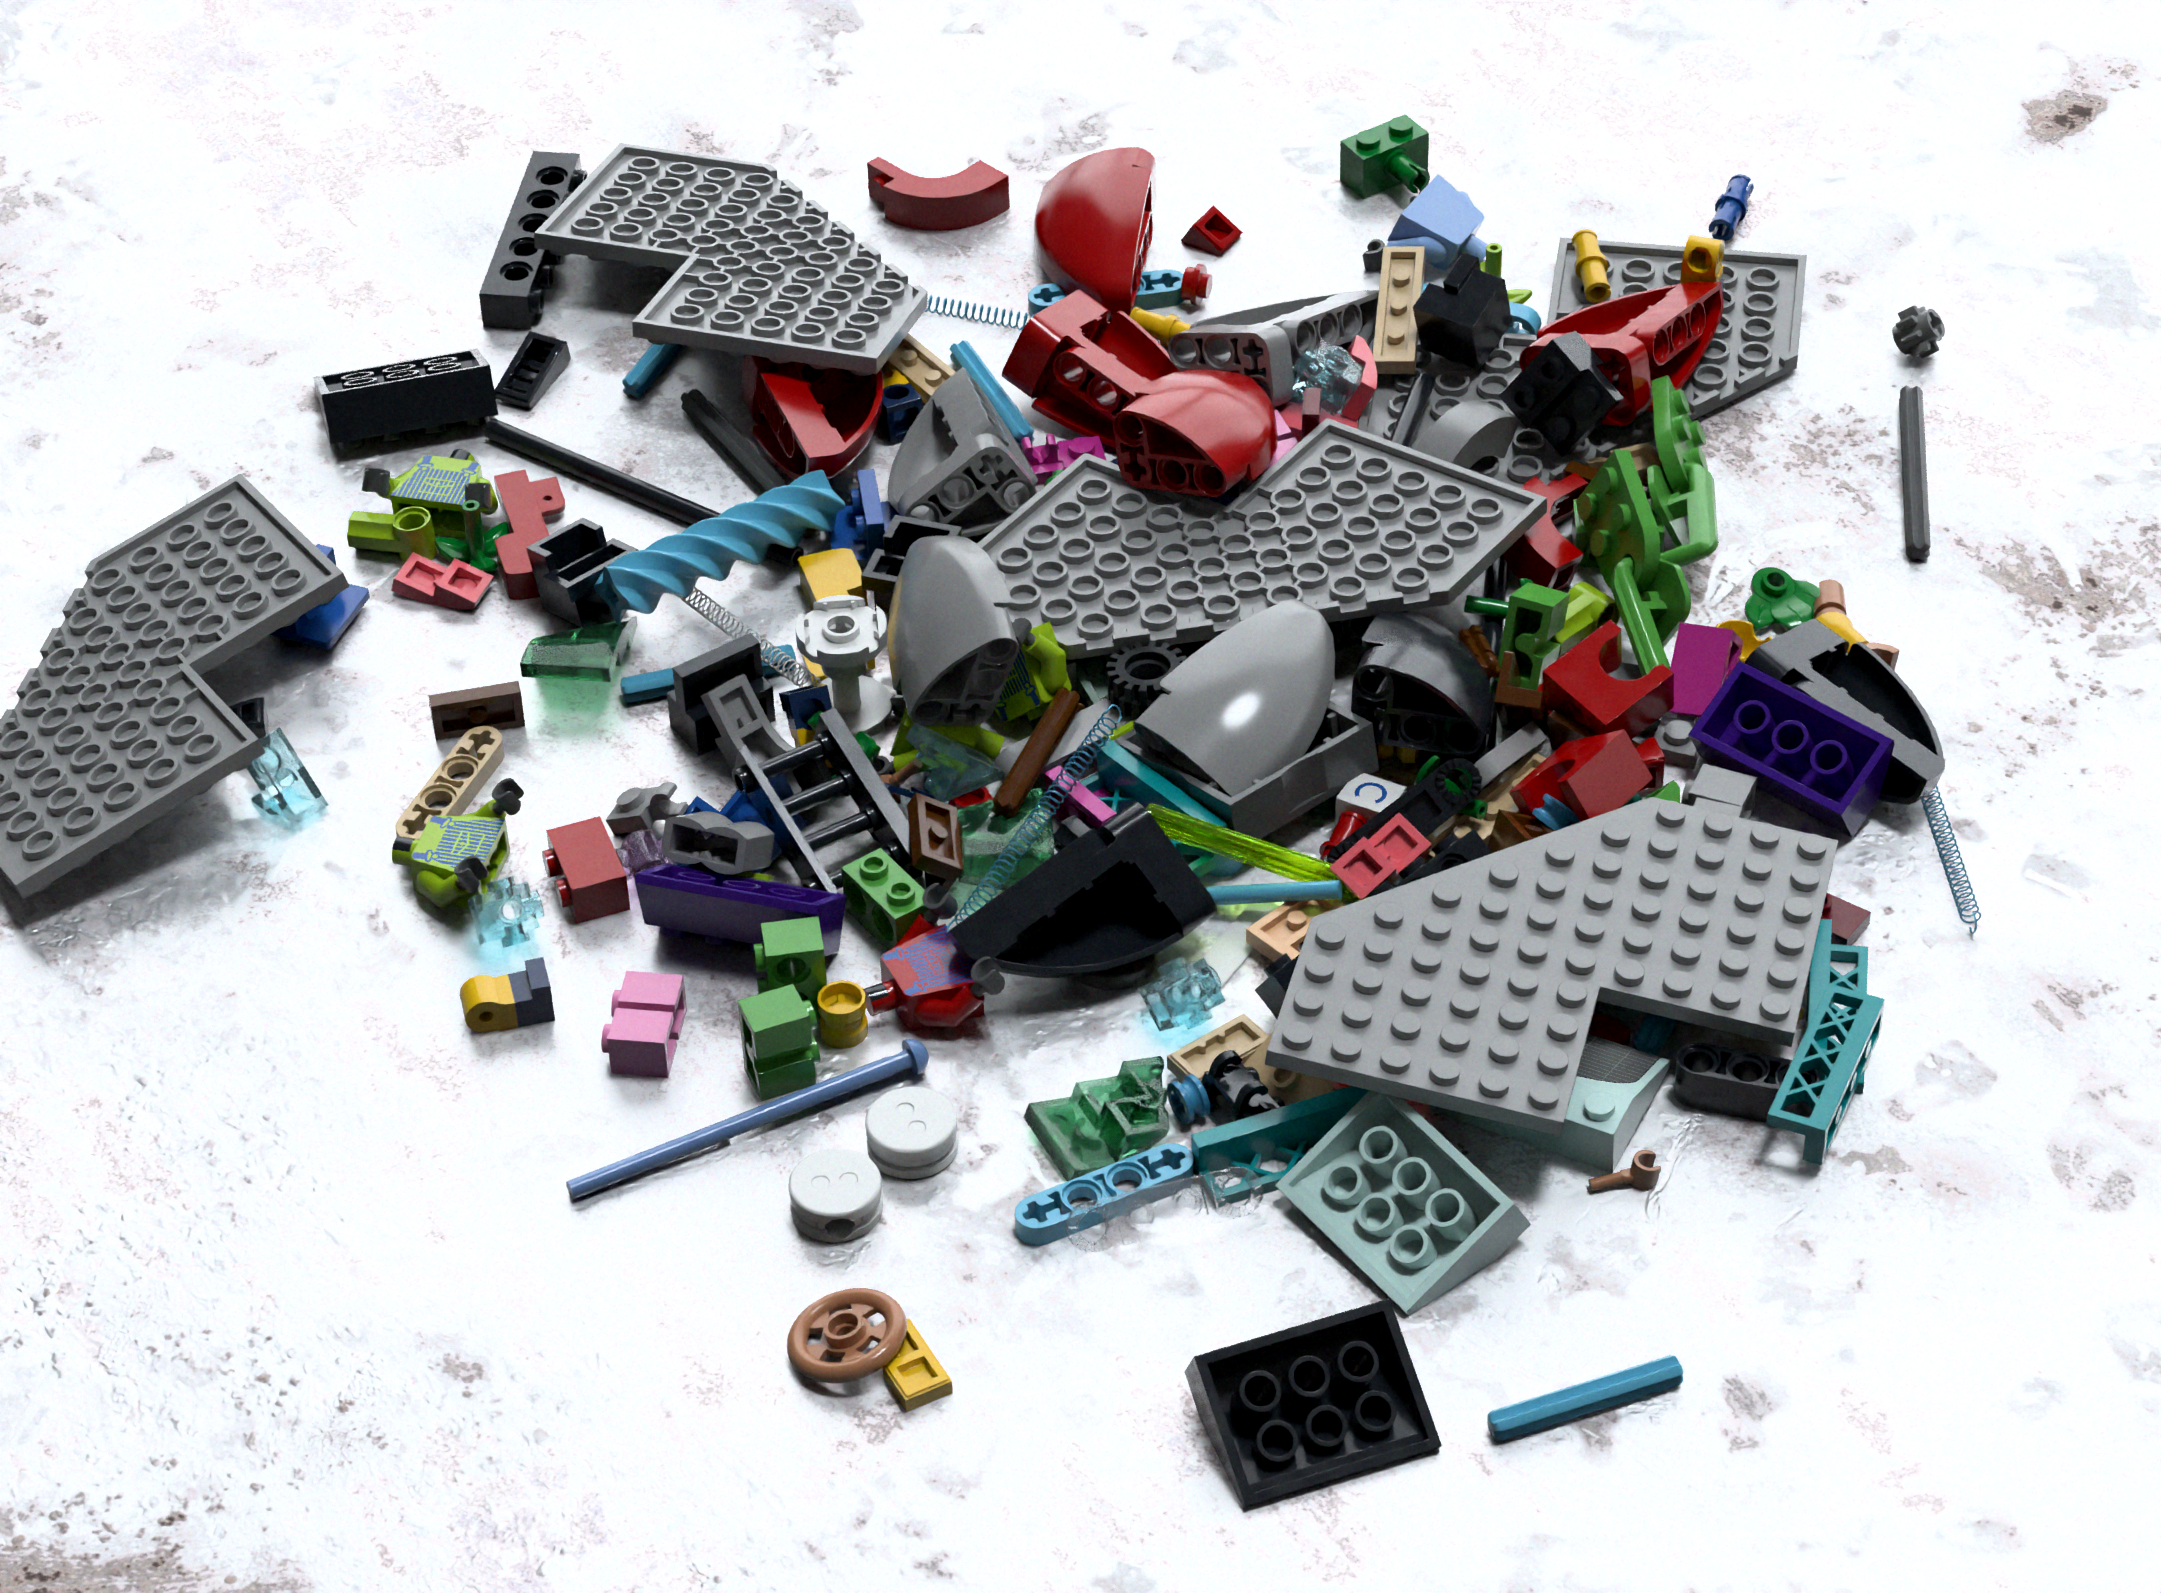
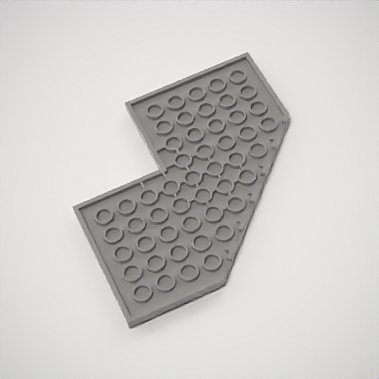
M620 143L534 232V248L549 250L553 255L578 254L588 256L593 261L618 260L624 261L632 267L651 265L665 267L667 271L675 273L633 320V337L647 339L648 342L656 345L668 343L688 345V348L695 351L721 350L727 351L735 357L754 355L767 357L774 363L793 361L809 364L814 369L839 368L850 370L854 375L867 376L879 372L928 307L927 290L920 285L912 287L908 284V275L893 263L886 265L882 263L881 253L867 242H856L855 232L840 220L830 221L828 219V211L814 199L804 200L803 190L789 179H778L777 170L770 164Z
M1560 237L1547 324L1568 314L1598 304L1589 302L1586 299L1582 279L1575 272L1576 255L1572 246V238ZM1598 240L1600 252L1605 255L1608 262L1606 275L1611 295L1605 301L1646 290L1680 284L1685 246ZM1724 249L1722 260V279H1725L1723 314L1700 362L1681 387L1689 404L1690 413L1688 415L1691 421L1797 368L1807 255ZM1504 333L1480 370L1421 349L1418 338L1415 374H1377L1376 390L1360 415L1358 429L1389 440L1413 380L1419 373L1431 375L1435 385L1409 448L1416 449L1426 432L1444 413L1459 403L1468 400L1484 401L1514 415L1499 395L1522 372L1519 365L1520 354L1522 350L1537 340V335ZM1644 412L1624 426L1600 423L1571 454L1564 457L1559 455L1535 426L1526 428L1520 422L1505 458L1486 456L1475 462L1469 470L1522 488L1528 480L1535 476L1548 485L1553 480L1560 481L1563 479V469L1571 460L1586 465V461L1591 458H1608L1611 450L1654 440L1653 412Z
M1326 418L1227 506L1199 495L1132 486L1124 480L1117 464L1084 453L977 544L990 556L1008 588L1011 602L1008 607L1003 609L1007 610L1011 622L1013 623L1017 618H1026L1032 624V628L1050 621L1058 646L1064 650L1066 659L1072 660L1119 653V648L1125 645L1131 650L1133 649V643L1139 642L1144 647L1148 646V641H1156L1157 647H1161L1164 642L1175 645L1214 639L1240 621L1266 608L1291 599L1299 600L1317 609L1326 622L1378 615L1381 611L1402 612L1449 605L1547 513V498Z
M241 473L90 561L85 570L88 578L83 588L74 589L62 610L65 616L64 622L61 627L52 628L40 649L43 659L38 668H29L16 691L20 698L14 709H6L0 719V871L22 899L33 893L45 890L54 880L73 869L86 865L92 857L114 844L126 841L135 831L154 820L164 818L175 807L193 796L207 792L213 784L235 771L247 768L253 760L265 754L259 739L200 676L215 671L221 666L222 662L239 652L255 647L261 639L279 628L292 625L301 615L318 605L332 601L338 593L350 586L344 573Z
M1649 797L1312 917L1267 1048L1265 1065L1561 1136L1597 1001L1792 1047L1838 840L1783 828L1770 823L1736 817L1723 812L1693 807L1676 801Z

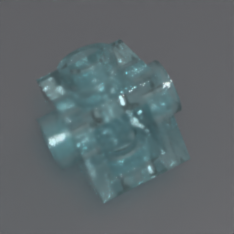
M1321 339L1312 351L1306 348L1296 360L1293 370L1297 374L1292 389L1297 391L1303 399V391H1306V388H1321V408L1335 416L1358 388L1364 366L1352 359L1349 353L1342 347L1331 345L1324 339Z
M513 876L487 883V893L467 899L480 945L501 939L503 948L530 941L529 931L540 928L538 919L544 917V909L538 891H530L528 882L515 885ZM504 905L512 908L514 913L512 920L504 916Z
M1184 956L1173 959L1158 968L1160 977L1138 988L1159 1032L1176 1028L1183 1024L1186 1025L1187 1029L1199 1026L1213 1018L1210 1009L1225 1002L1221 992L1220 978L1217 972L1207 964L1205 958L1187 962Z

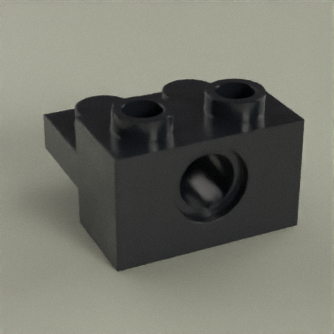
M1577 331L1552 339L1499 395L1526 428L1535 426L1561 457L1571 454L1624 399L1600 371L1599 368L1604 362Z
M751 633L672 668L675 689L667 692L670 727L698 756L717 748L718 745L714 739L721 736L701 696L736 676L746 675L769 722L776 721L773 686L763 677L760 642Z

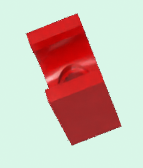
M1609 620L1542 671L1543 693L1549 710L1557 711L1596 735L1625 729L1631 740L1674 707V673L1664 664L1654 666L1647 675L1639 679L1626 681L1615 679L1608 675L1617 670L1622 663L1621 628L1612 620Z
M1625 729L1565 742L1513 787L1509 794L1521 814L1535 817L1532 811L1544 805L1542 797L1546 793L1574 811L1579 821L1582 822L1621 808L1650 782L1653 777Z

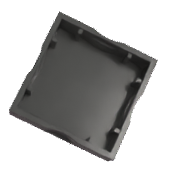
M1331 701L1328 703L1322 724L1303 757L1263 780L1258 778L1253 780L1251 787L1232 798L1218 791L1217 783L1212 781L1209 784H1205L1160 759L1158 751L1153 749L1147 752L1134 729L1113 740L1227 823L1229 847L1237 852L1338 794L1347 782L1363 773L1370 775L1379 770L1372 722Z

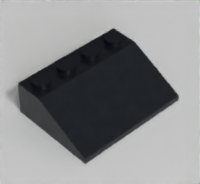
M478 348L313 377L327 438L330 444L338 443L340 449L364 445L363 439L380 436L381 441L399 440L406 437L405 431L421 428L423 434L439 433L448 430L447 424L464 421V426L467 427L483 425L489 422V416L498 415L490 365Z
M1390 1298L1196 1355L1184 1371L1200 1420L1243 1508L1442 1447Z

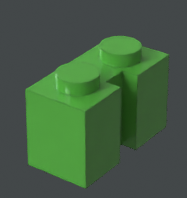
M1527 582L1510 595L1498 665L1501 668L1504 651L1514 652L1521 675V688L1537 690L1539 685L1543 683L1542 671L1558 659L1561 644L1550 642V639L1564 628L1570 593Z
M793 984L737 1000L744 1069L760 1101L762 1102L815 1085L814 1064L820 1063V1053L811 1033L812 1029L817 1028V1019L811 1002L809 1000L802 1001Z

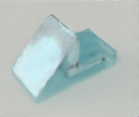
M913 723L905 737L918 750L916 758L933 768L924 783V788L938 801L946 802L999 781L1004 774L987 755L918 723Z
M280 727L259 739L265 754L253 760L247 767V770L261 790L260 793L251 798L253 803L289 829L329 805Z

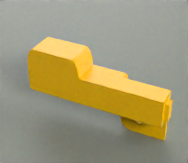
M832 549L798 558L800 586L811 611L814 610V602L835 595H853L864 598L865 606L868 607L867 590L862 589L861 583L862 570L851 549ZM802 655L807 670L815 674L816 677H819L820 681L828 678L823 673L821 665L811 662ZM875 658L867 661L865 671L876 669Z

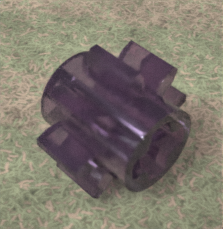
M652 829L635 831L627 835L622 842L621 848L615 849L626 873L627 881L632 878L635 880L636 873L666 863L674 864L673 860L661 852L663 837L656 840Z

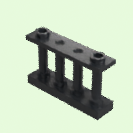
M836 708L819 714L813 741L757 764L747 746L738 749L735 767L732 770L734 784L740 794L748 795L766 826L775 834V840L801 880V887L838 893V889L843 887L841 868L826 873L814 853L865 830L875 833L882 844V850L913 879L922 876L923 871L913 867L907 818ZM818 758L824 761L828 760L835 770L836 777L783 800H780L768 781ZM841 794L852 797L859 808V813L805 837L791 817Z

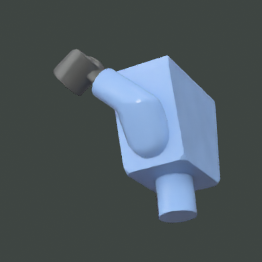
M1437 174L1419 192L1418 196L1410 198V205L1398 218L1387 239L1389 241L1385 246L1384 242L1380 239H1373L1367 245L1368 251L1362 254L1364 267L1368 271L1381 270L1383 247L1425 246V262L1440 270H1447L1463 252L1478 257L1479 263L1485 262L1487 244L1476 237L1485 219L1484 215L1474 206L1466 192L1456 190L1448 181Z

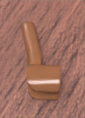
M914 758L893 775L879 776L883 783L900 787L923 764L919 758ZM890 793L899 805L901 803V795Z
M1650 1150L1638 1151L1633 1157L1631 1168L1589 1179L1591 1191L1629 1183L1639 1190L1648 1191L1656 1185L1661 1171L1660 1166L1653 1167L1656 1154Z

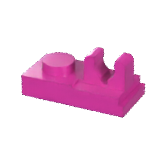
M1046 434V444L1032 447L1029 437H1024L1021 440V450L1038 478V482L1035 485L1045 484L1046 480L1052 476L1055 470H1065L1084 453L1106 460L1099 436L1077 437L1072 440L1058 441L1056 443L1053 434Z

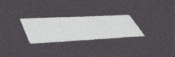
M1272 902L1248 904L1187 976L1221 989L1255 949L1246 943V928L1279 907V905Z

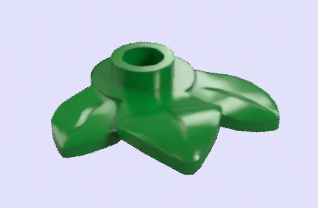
M1765 567L1754 574L1750 584L1752 595L1747 600L1744 610L1747 620L1753 624L1755 631L1763 630L1774 622L1789 631L1813 619V603L1820 596L1819 587L1808 581L1794 580L1788 573L1775 567Z

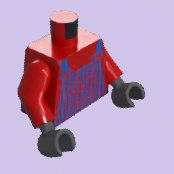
M935 883L925 890L922 897L923 904L929 910L925 915L919 914L905 935L891 950L883 953L881 956L882 983L863 989L866 995V1009L870 1016L895 1009L906 1028L912 1031L930 1027L956 1028L964 1020L984 1016V994L996 995L1005 986V979L999 973L1000 966L992 958L983 957L975 962L974 965L968 963L946 936V924L938 926L937 921L939 919L947 920L956 914L958 904L956 899L947 893L940 884Z

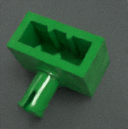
M1405 114L1341 140L1340 181L1362 199L1399 184L1405 185L1412 193H1418V189L1419 191L1423 190L1430 181V174L1428 173L1429 132Z

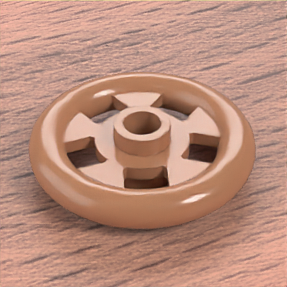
M849 1288L830 1293L814 1301L795 1319L787 1337L788 1357L797 1371L815 1381L845 1383L859 1380L880 1370L898 1353L907 1333L906 1315L894 1298L878 1290ZM876 1313L881 1314L885 1318V1321L874 1327H871L870 1322L867 1320V1318ZM822 1333L821 1344L807 1345L810 1334ZM871 1341L878 1342V1344L866 1354L861 1353L864 1349L868 1347ZM827 1355L842 1358L841 1362H824Z

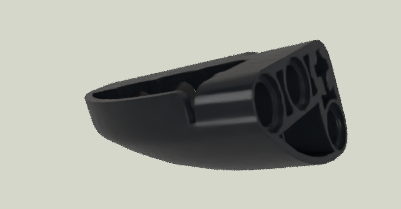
M1381 611L1372 621L1362 638V646L1370 649L1363 654L1354 674L1351 712L1372 722L1375 743L1454 755H1471L1477 752L1483 743L1485 735L1491 734L1493 720L1492 690L1483 666L1461 639L1427 616L1412 611ZM1413 716L1422 717L1425 720H1427L1429 724L1419 723L1413 718ZM1458 723L1469 724L1475 730L1464 729Z
M1814 618L1761 644L1749 655L1745 664L1893 739L1895 745L1879 801L1910 805L1931 794L1936 788L1945 770L1943 750L1936 728L1909 686L1883 659L1864 643L1857 642L1853 644L1849 653H1847L1849 642Z
M1133 802L1101 825L1097 831L1094 828L1088 830L950 929L946 936L962 958L972 965L983 957H990L1000 966L999 972L1035 978L1077 977L1105 973L1129 966L1158 954L1180 941L1217 913V906L1210 893L1147 809L1140 803Z

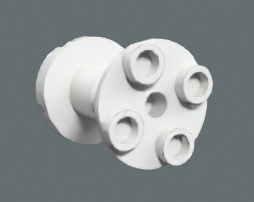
M835 595L822 598L813 603V611L805 616L802 611L797 617L795 623L797 647L800 653L808 660L821 665L823 673L828 677L821 682L828 686L832 708L837 709L853 736H856L859 731L869 736L878 735L885 729V720L892 712L890 701L892 696L889 690L879 681L862 674L867 668V661L875 658L886 646L888 639L886 616L877 605L876 611L865 606V599L858 596Z

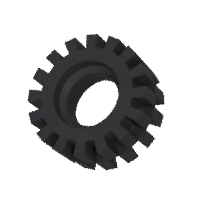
M1148 641V646L1142 647L1141 642L1133 643V649L1131 650L1126 645L1119 648V654L1113 653L1110 656V662H1107L1106 666L1108 698L1111 700V705H1117L1124 716L1132 712V719H1137L1161 694L1169 695L1162 690L1160 681L1187 659L1186 655L1182 656V650L1179 648L1171 651V644L1165 642L1161 647H1157L1156 641Z

